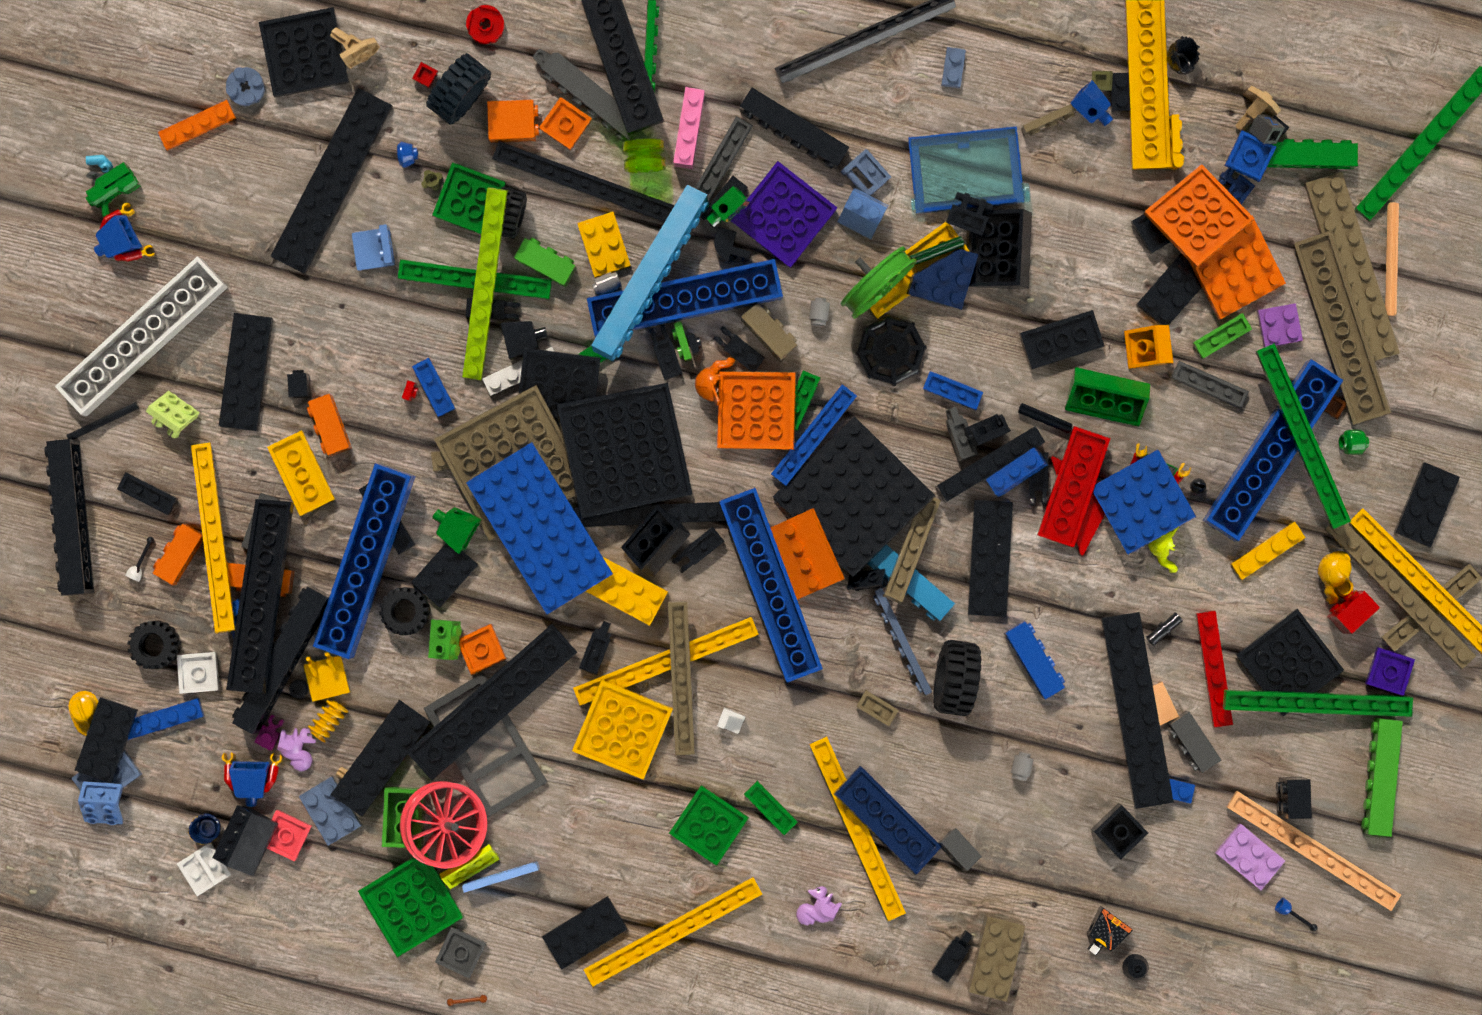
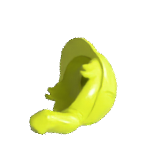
M1178 528L1148 544L1149 550L1156 556L1159 564L1169 569L1170 573L1178 571L1176 564L1167 559L1169 549L1175 550L1173 549L1175 545L1173 544L1172 537Z

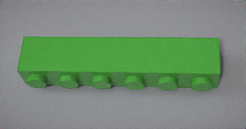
M1375 718L1371 724L1373 740L1369 743L1371 760H1368L1367 763L1369 779L1365 783L1367 799L1365 798L1363 808L1366 810L1365 818L1362 819L1361 824L1362 829H1364L1363 833L1392 837L1403 721Z

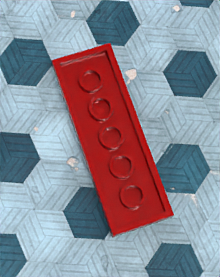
M1073 426L1037 536L1074 548L1111 438Z

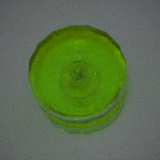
M636 139L624 142L623 154L628 156L624 160V171L628 173H651L666 169L665 157L660 156V154L665 152L664 140Z

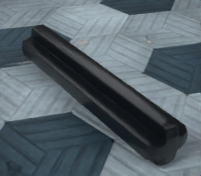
M1021 403L1018 408V413L1065 433H1070L1072 429V423L1024 403Z

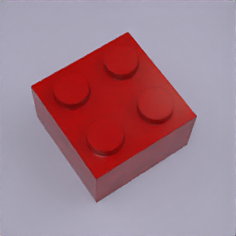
M1356 590L1343 597L1344 601L1340 605L1338 603L1329 610L1330 614L1327 617L1343 634H1353L1380 607L1365 591Z

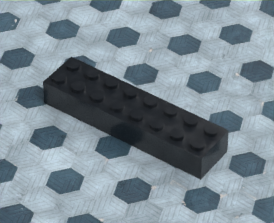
M72 439L46 441L47 446L44 448L45 456L48 458L46 472L47 476L50 477L48 492L52 496L50 512L54 517L52 532L56 537L54 552L58 558L55 567L60 579L57 582L58 591L61 592V596L93 594L95 592L80 441Z
M307 586L306 589L303 588L298 595L300 600L297 606L293 605L288 614L290 616L288 622H284L279 630L281 635L278 640L275 639L273 641L266 693L245 692L241 699L244 701L240 708L237 707L232 715V718H234L232 724L251 734L260 732L319 626L330 597L329 594L314 586Z

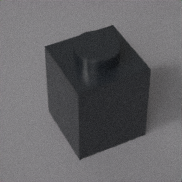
M293 370L292 374H287L289 398L311 397L310 374L304 373V370Z

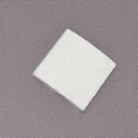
M211 843L177 863L196 896H199L231 875L224 864L212 858L216 850Z

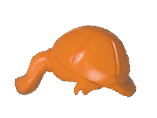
M728 357L726 360H716L712 366L699 372L695 379V389L700 397L714 402L717 406L720 405L717 395L719 393V386L717 387V384L720 380L719 376H721L719 371L720 369L731 367L735 363V359Z

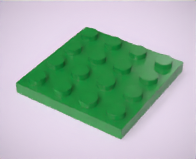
M414 857L358 890L397 957L464 918L462 911L441 879L437 869L419 862Z

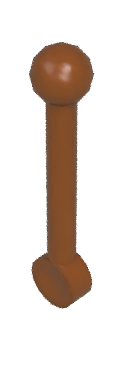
M481 995L476 998L458 1000L450 998L447 1000V1005L453 1006L457 1003L475 1001L485 1003L487 996Z

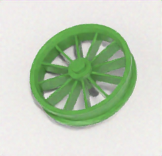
M904 246L895 250L873 269L861 257L855 261L866 276L851 289L840 303L842 307L846 306L853 313L851 316L853 319L865 313L887 295L917 263L915 258L911 259L906 254Z

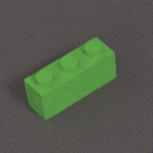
M532 237L530 240L524 238L514 259L566 288L576 270V266L573 264L574 261L567 256L559 257L556 255L558 252L550 247H547V249L541 247V243Z

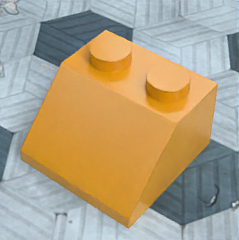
M1153 325L1124 331L1129 369L1173 363L1169 325Z

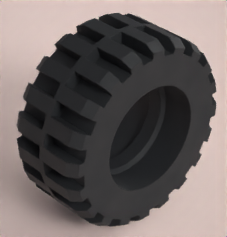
M948 640L942 645L937 661L933 690L934 708L939 713L967 716L972 712L981 677L982 656L980 647L977 644Z

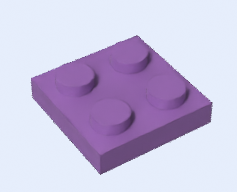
M1296 303L1257 311L1264 348L1274 343L1276 346L1303 341Z

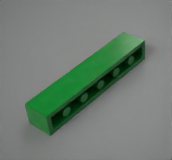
M1284 139L1283 142L1272 144L1276 146V149L1267 168L1354 169L1358 166V143H1352V140H1342L1340 143H1333V140H1321L1320 143L1314 142L1312 139H1305L1302 142H1295V139Z

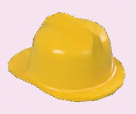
M80 691L72 696L68 707L76 729L81 734L87 736L99 701L93 693Z

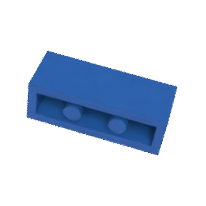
M1033 447L986 480L996 496L1001 497L1048 464L1039 450Z

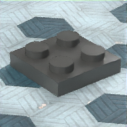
M452 926L435 963L470 979L487 942Z

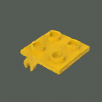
M326 652L325 657L327 659L315 662L311 657H306L308 663L303 665L312 702L350 693L341 656L332 657L330 652Z

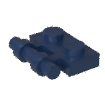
M1228 168L1225 172L1221 173L1218 181L1223 186L1226 183L1229 184L1228 192L1242 204L1255 185L1241 174L1236 180L1233 179L1231 176L1235 171Z

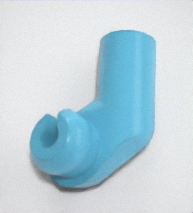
M105 155L86 156L87 166L98 165L104 173L113 169L112 162Z

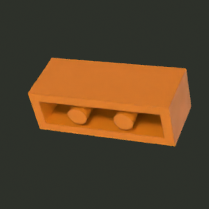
M326 394L308 401L309 407H307V411L311 418L314 417L316 424L313 426L317 436H321L322 443L320 445L323 453H327L328 456H334L352 449L333 395Z
M187 524L177 526L173 533V540L166 544L163 549L164 555L161 559L158 558L153 566V574L171 585H177L203 542L202 533Z

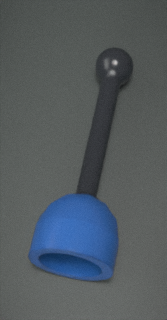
M1281 898L1276 904L1275 911L1279 914L1286 915L1290 913L1309 926L1311 931L1318 929L1316 924H1311L1292 911L1291 903L1285 898Z

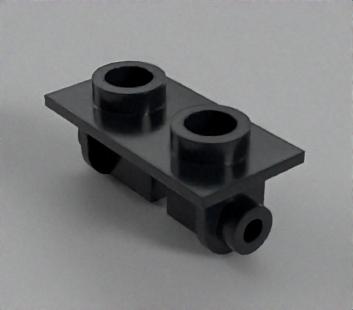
M885 569L861 571L854 578L851 575L849 576L847 589L859 591L870 589V587L885 588L889 580L884 578Z

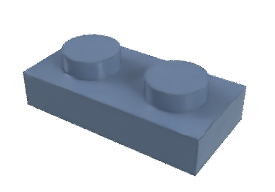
M946 48L941 86L960 89L965 49Z

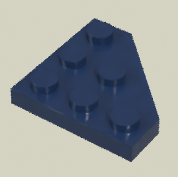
M962 249L955 250L952 254L913 274L907 294L962 310L978 254Z

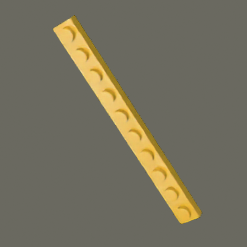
M211 443L191 445L215 633L235 631Z
M1362 508L1351 519L1349 524L1482 654V625Z
M752 617L689 641L690 662L759 635ZM670 649L574 687L573 690L579 705L581 706L593 701L601 679L626 688L671 670Z
M826 736L810 743V747L888 921L906 914L869 829L833 794L846 778L828 737Z
M751 877L587 966L583 970L593 987L762 895V892L754 877Z

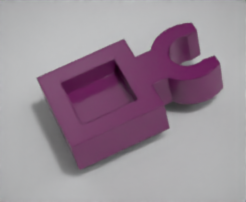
M274 714L268 719L269 726L263 725L254 743L270 751H273L281 733L277 732V729L284 724V719H281L279 724H275L273 722Z

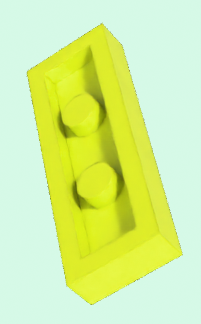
M488 844L466 863L454 868H448L440 873V877L448 888L452 889L500 859L498 854Z

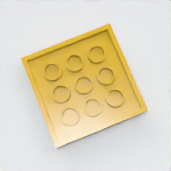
M601 679L572 751L644 780L673 708Z

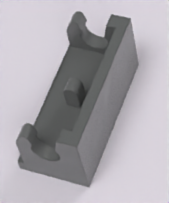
M956 828L950 830L938 841L942 846L941 849L962 872L968 871L982 857Z

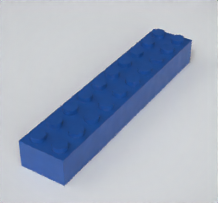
M772 259L662 282L660 290L652 296L650 307L644 309L641 322L635 325L633 330L756 305L757 303L762 304L783 299L776 261ZM623 291L587 298L595 338Z
M1312 359L1304 363L1292 382L1311 429L1344 381ZM1278 405L1202 520L1234 542L1241 539L1298 451Z
M374 464L313 647L347 659L354 658L416 476L382 464Z
M754 487L719 500L785 681L790 682L822 670V665L756 488Z

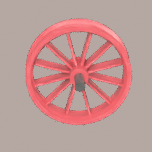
M447 781L432 782L415 791L406 802L400 819V833L407 851L419 862L436 868H454L469 861L481 848L487 832V815L480 798L468 787ZM447 788L442 812L435 790ZM455 789L463 795L449 812L452 792ZM429 793L431 794L437 815L420 802ZM468 798L473 806V810L453 818ZM417 805L433 818L432 822L412 819ZM473 814L476 815V828L458 826L455 823ZM411 821L431 824L432 828L412 836ZM459 828L475 830V834L469 844L455 831ZM434 832L419 851L413 840ZM450 833L467 847L458 856ZM438 838L434 861L424 855ZM446 838L452 859L441 861L444 839Z

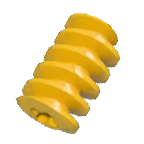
M327 700L326 702L329 707H321L324 714L317 713L320 719L312 720L315 726H307L311 733L324 743H326L324 737L330 738L331 736L328 731H335L332 724L339 725L340 722L337 718L344 719L345 716L342 712H349L336 701Z

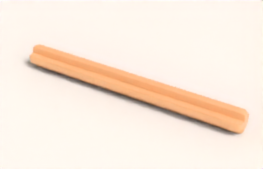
M1391 202L1387 205L1385 308L1388 316H1395L1397 314L1399 203Z

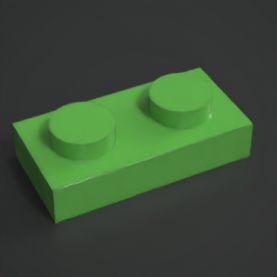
M674 323L675 328L671 330L674 340H679L680 347H677L680 359L684 358L685 362L690 361L692 356L682 323Z

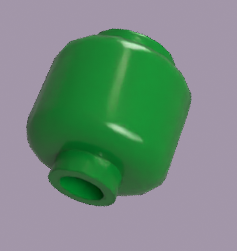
M1346 430L1339 437V448L1347 455H1360L1369 447V438L1366 437L1365 432L1362 430Z

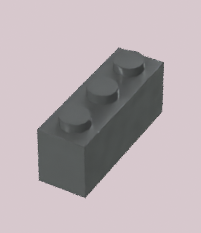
M1189 711L1183 712L1179 717L1167 723L1170 727L1167 729L1173 739H1178L1180 742L1178 747L1184 755L1188 754L1191 759L1189 763L1195 771L1198 770L1203 773L1221 761V758Z

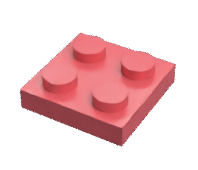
M277 809L272 820L279 824L267 849L292 861H296L312 825Z

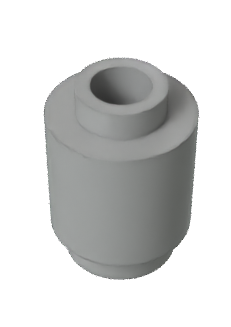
M616 272L602 275L594 279L595 283L592 284L596 295L612 293L622 286Z
M815 298V301H811L809 316L811 325L826 326L830 303L826 302V298Z
M1019 752V755L1014 756L1011 773H1013L1012 778L1027 781V778L1030 777L1034 760L1030 758L1031 754Z

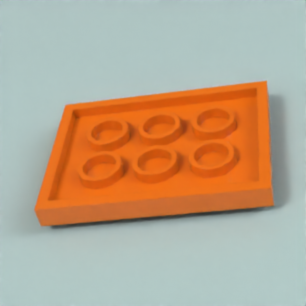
M814 508L770 527L797 600L845 579Z

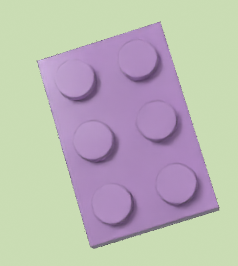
M1240 823L1215 852L1259 890L1265 887L1285 862L1283 858Z

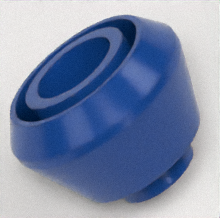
M400 142L397 145L399 165L403 168L414 164L415 159L419 158L418 149L414 148L413 144Z

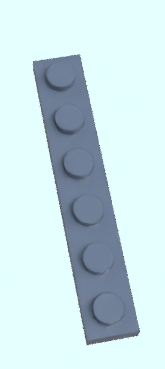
M882 588L875 590L876 595L873 598L877 606L882 605L885 611L881 614L886 624L890 622L893 628L890 630L894 641L899 640L901 647L898 649L902 657H907L910 663L907 667L911 676L915 674L918 679L915 684L919 692H924L925 695L932 693L887 598L883 597L884 592Z

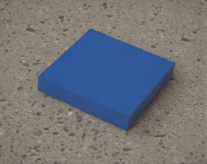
M1241 130L1224 166L1260 182L1276 146L1263 144L1257 137Z

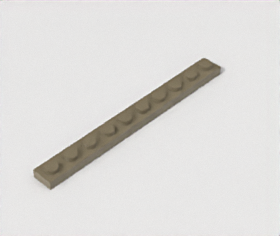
M1348 524L1335 529H1331L1329 525L1324 529L1460 669H1463L1476 657L1460 638Z

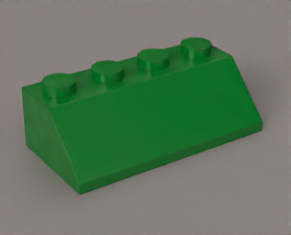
M1075 367L1065 410L1139 427L1150 399V384Z

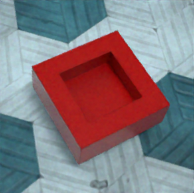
M420 62L412 79L430 89L438 74V70Z
M407 380L402 399L411 402L413 398H416L419 390L417 383Z

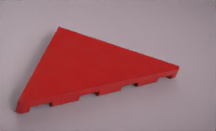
M1052 456L1050 459L1057 476L1061 460ZM1092 493L1076 540L1079 554L1082 556L1105 515L1094 493Z

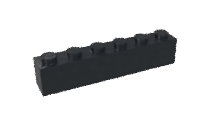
M751 87L740 105V111H742L741 114L749 120L751 118L755 119L760 127L766 130L768 128L773 130L775 136L782 140L786 138L791 141V146L798 150L800 148L804 149L809 157L815 160L816 158L822 160V164L831 170L832 168L838 169L849 151V146Z
M1034 426L935 487L946 503L1001 470L1033 447L1037 448L1045 443V440L1037 427Z

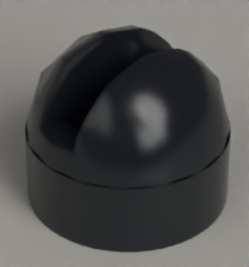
M1200 478L1194 479L1190 483V489L1195 494L1203 493L1206 489V483ZM1197 483L1203 485V489L1194 486V484Z

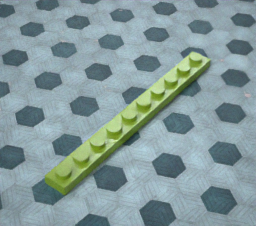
M487 188L462 375L464 378L482 380L508 190Z

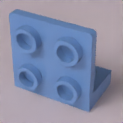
M387 224L379 225V229L352 233L358 271L395 265L391 233Z
M83 781L78 803L84 821L91 824H123V817L119 807L123 790L122 784Z

